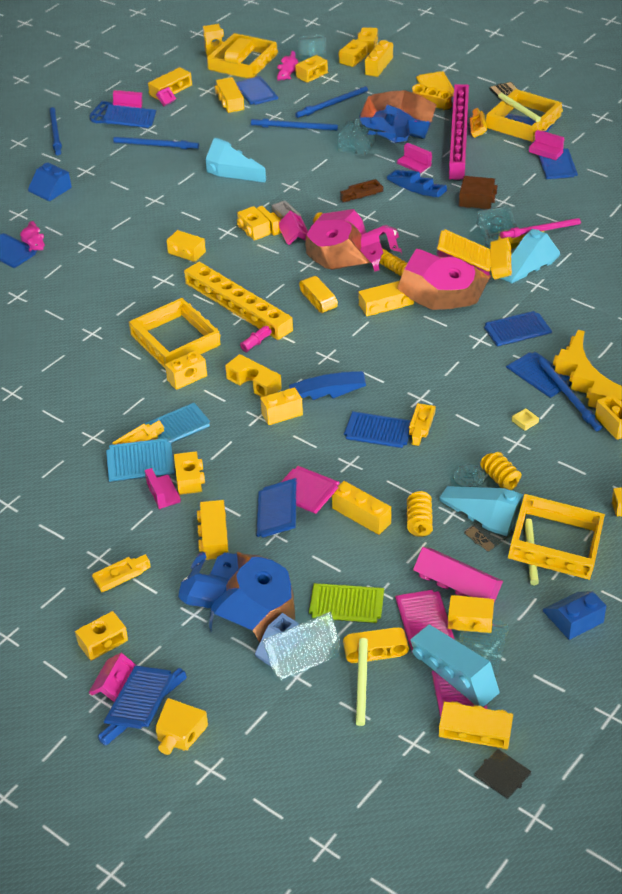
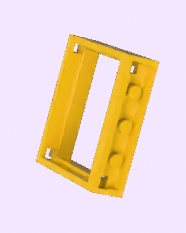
M233 33L207 57L208 70L247 79L253 78L277 56V42ZM238 38L253 40V51L262 53L250 65L225 61L226 50Z
M515 89L508 97L522 106L545 112L541 120L531 126L505 118L514 107L502 100L486 114V126L489 129L533 142L537 130L546 131L561 116V112H563L562 102Z
M183 298L129 321L131 336L164 368L166 363L193 351H197L201 355L221 345V335L218 328H215L208 319H205L199 311H196ZM183 316L204 335L169 352L148 331Z
M524 494L508 559L590 580L605 514ZM530 514L594 531L588 558L519 540L525 515Z

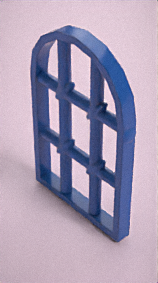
M101 101L89 115L90 121L99 124L105 123L103 120L105 115L101 113L107 110L108 104L113 105V102ZM98 116L102 117L101 120H96Z

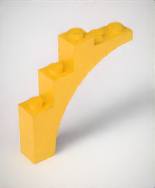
M578 330L576 335L571 337L570 346H567L566 350L561 349L559 355H555L553 361L555 372L559 375L570 376L569 382H572L571 390L586 393V398L589 399V407L596 408L597 400L612 394L622 403V386L612 382L592 366L583 349L585 331Z

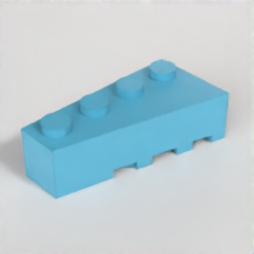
M429 624L410 639L414 656L427 664L476 706L484 707L500 693L491 662Z

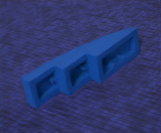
M395 170L387 176V180L396 185L425 196L438 198L447 191L446 185L434 184L433 178L421 177L418 171Z
M363 371L341 372L305 379L290 384L289 388L295 387L301 398L311 396L315 400L328 394L332 398H336L366 386V380Z

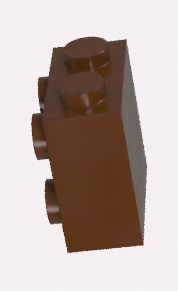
M464 176L459 194V206L491 209L492 203H495L498 185H495V178Z

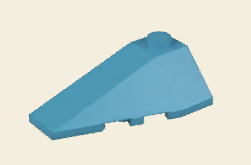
M216 137L213 139L206 157L208 173L220 177L266 182L265 167L252 158L248 159L243 156V152L233 149L231 147L232 144Z
M531 229L511 255L512 275L500 279L514 283L526 277L529 272L533 270L538 271L545 264L547 266L552 264L560 256V251L546 233Z
M447 486L439 501L457 512L462 511L466 513L470 520L479 521L486 530L507 536L518 519L523 494L505 488Z

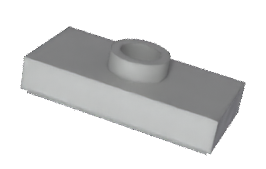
M285 200L271 205L272 211L281 219L289 211L301 216Z

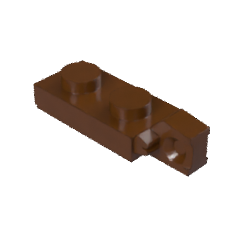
M377 179L351 185L347 190L340 191V200L342 202H349L351 199L355 200L383 192V186Z

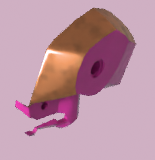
M354 209L323 213L311 226L306 235L307 255L313 261L330 270L372 263L374 272L379 271V262L383 254L379 236L385 233L390 249L401 252V255L402 249L398 247L396 241L399 238L396 228L384 225L366 232L363 220Z
M416 248L404 269L397 289L416 303L429 309H453L476 304L491 275L486 270L440 250H437L436 256Z

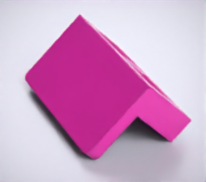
M114 90L113 105L142 108V92Z
M537 130L535 132V142L529 146V152L557 160L563 154L564 137Z
M406 143L404 145V156L397 160V164L422 173L432 166V152Z
M289 211L279 221V228L286 243L290 245L297 237L306 241L308 230L301 216Z
M152 468L145 470L148 488L159 509L181 502V498L169 475L157 478Z
M123 653L108 659L92 685L89 694L95 695L102 692L115 702L136 664Z

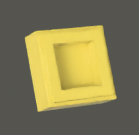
M525 408L512 416V422L525 431L537 424L539 417Z

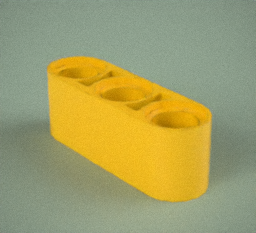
M238 38L226 50L225 61L240 64L253 51L254 41Z
M416 84L412 87V93L435 103L436 108L447 110L452 107V95L449 90L423 84Z
M508 237L491 241V273L493 278L496 280L511 276V245Z
M312 276L299 282L303 295L320 313L338 307L335 295L317 276Z
M399 627L352 633L343 638L346 659L350 663H358L360 638L368 639L367 661L401 657L409 652L405 631Z

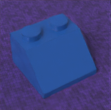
M49 162L45 163L36 170L28 191L47 201H51L72 188L69 172Z
M593 591L576 592L544 608L543 612L570 640L604 623L607 605Z

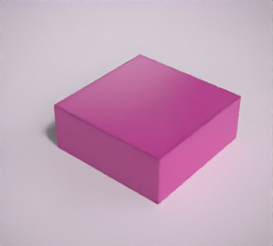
M169 87L156 94L163 106L176 100Z

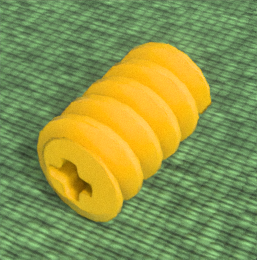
M501 452L489 453L480 462L481 468L489 474L500 488L513 490L521 479V472L517 471L516 467L512 466V463Z
M417 491L407 498V529L412 535L419 537L427 536L433 531L432 498L426 492Z

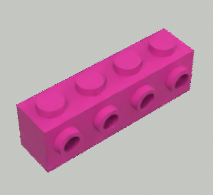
M422 547L413 569L419 573L418 576L428 581L431 579L438 581L436 585L445 589L451 587L456 590L455 594L459 596L494 599V602L503 583L502 580L429 547Z

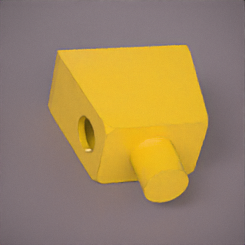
M167 698L156 725L157 739L161 742L158 746L159 751L169 755L174 747L184 751L188 750L208 726L206 711Z

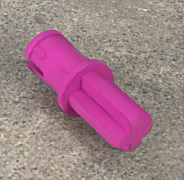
M264 326L256 333H251L249 338L240 343L241 349L244 352H248L254 346L260 345L261 341L271 334L270 328Z

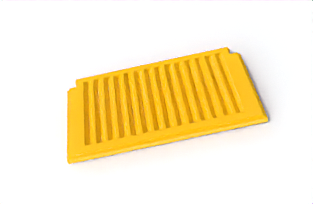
M444 71L421 74L416 77L419 84L449 90L452 97H454V88Z
M446 229L440 232L438 250L483 270L490 271L491 252L489 248Z

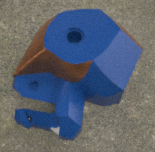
M224 552L217 557L211 573L205 575L199 572L206 560V554L200 553L192 563V572L181 582L178 598L187 605L211 608L209 619L211 631L213 617L216 614L253 630L260 643L267 626L282 613L295 620L294 594L288 571L275 561L260 555Z

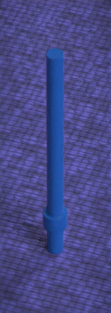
M365 86L312 107L307 106L304 110L296 112L295 116L296 118L304 115L309 116L315 111L368 92V88Z
M51 107L53 149L56 155H60L62 144L59 141L55 108Z
M265 118L263 120L251 119V125L266 128L274 126L338 130V124L273 121Z
M125 137L113 138L114 143L199 149V143L188 142L187 140L167 141Z
M543 357L540 358L538 363L579 410L584 421L590 424L595 431H600L602 426L595 419L594 413L583 405Z

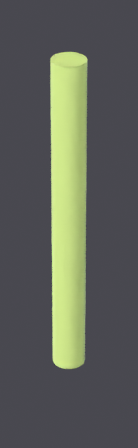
M500 93L498 95V98L534 121L539 122L541 120L540 116L505 94Z
M526 519L524 521L526 542L535 544L532 520ZM528 564L530 584L537 585L539 583L537 566Z
M366 638L359 639L356 725L358 726L365 725L368 639Z

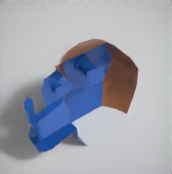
M405 90L378 93L368 96L359 118L361 123L367 128L380 130L378 132L369 130L368 135L381 136L390 140L391 143L407 141L409 135L425 139L436 104L420 95Z

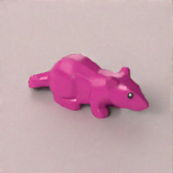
M291 51L290 56L283 57L281 60L283 64L277 66V69H279L277 80H291L290 74L296 71V64L299 63L295 58V51Z
M30 221L28 226L20 233L21 240L30 246L29 251L43 250L45 247L43 242L44 235L39 234L40 229L34 221Z

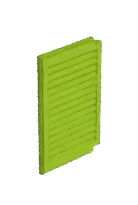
M313 583L309 613L312 614L313 619L377 623V619H380L382 616L384 588Z

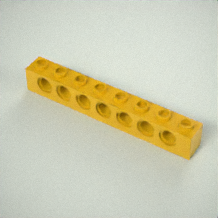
M197 262L184 270L187 285L255 327L261 329L264 326H268L271 330L270 336L276 340H280L293 331V320L289 314H286L203 263Z

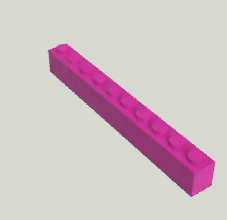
M454 84L449 179L454 180L463 179L465 176L469 85Z

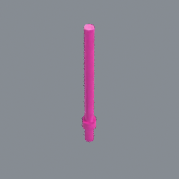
M576 218L525 228H511L508 231L500 232V237L516 238L527 234L531 229L546 231L579 225L581 220Z

